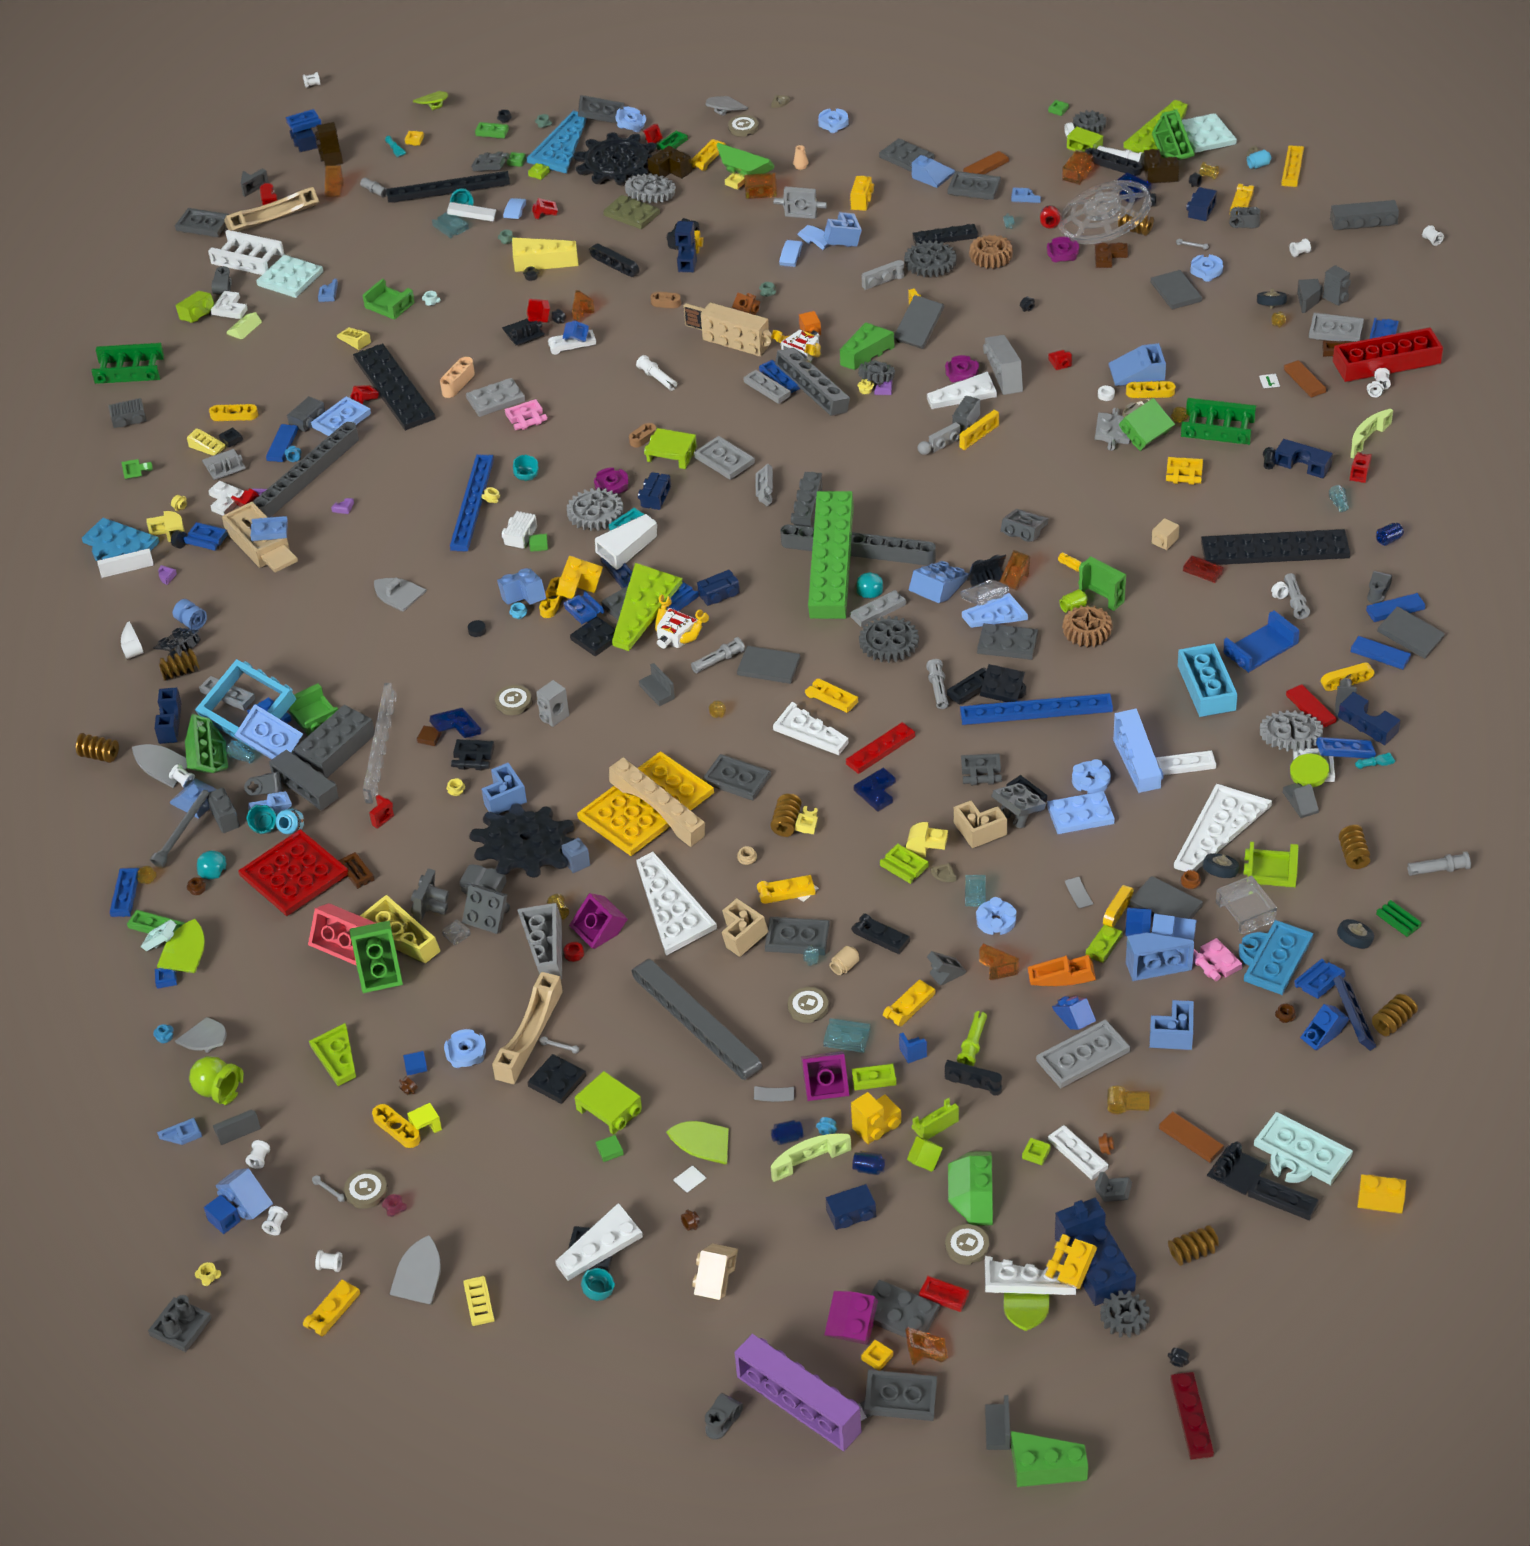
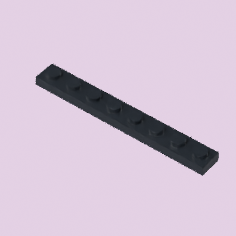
M508 171L389 188L386 189L388 203H396L404 200L428 198L430 196H442L453 193L456 189L461 188L474 191L497 186L503 187L510 185Z

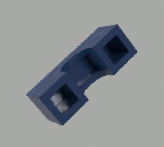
M678 221L675 229L676 246H679L677 257L678 272L694 273L697 263L694 222Z
M1283 439L1275 451L1274 463L1289 469L1296 463H1305L1308 465L1307 474L1324 479L1331 468L1333 453Z
M178 688L159 689L157 702L160 715H156L154 727L158 743L178 742L182 705Z
M1352 692L1340 704L1338 717L1357 728L1360 732L1372 737L1375 741L1386 745L1399 732L1401 720L1387 711L1378 716L1368 715L1369 701Z

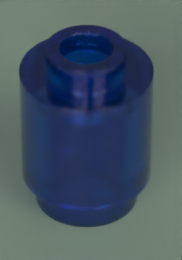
M1390 523L1377 530L1376 539L1380 544L1386 546L1401 538L1404 534L1403 527L1399 523Z
M795 1120L777 1123L774 1124V1129H771L772 1140L777 1142L778 1145L799 1141V1138L804 1137L800 1121L795 1122Z
M855 1152L852 1168L859 1173L879 1175L880 1171H884L885 1159L879 1153Z

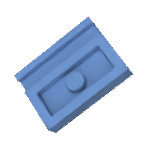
M287 516L252 519L251 540L287 538Z

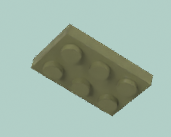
M621 195L603 212L604 216L642 230L660 214V209Z

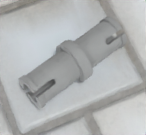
M366 177L361 180V186L368 189L372 194H378L382 198L387 196V188L380 186L378 182L371 181Z

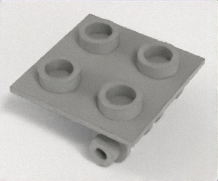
M234 449L202 460L213 480L246 469L242 463V456L237 455Z

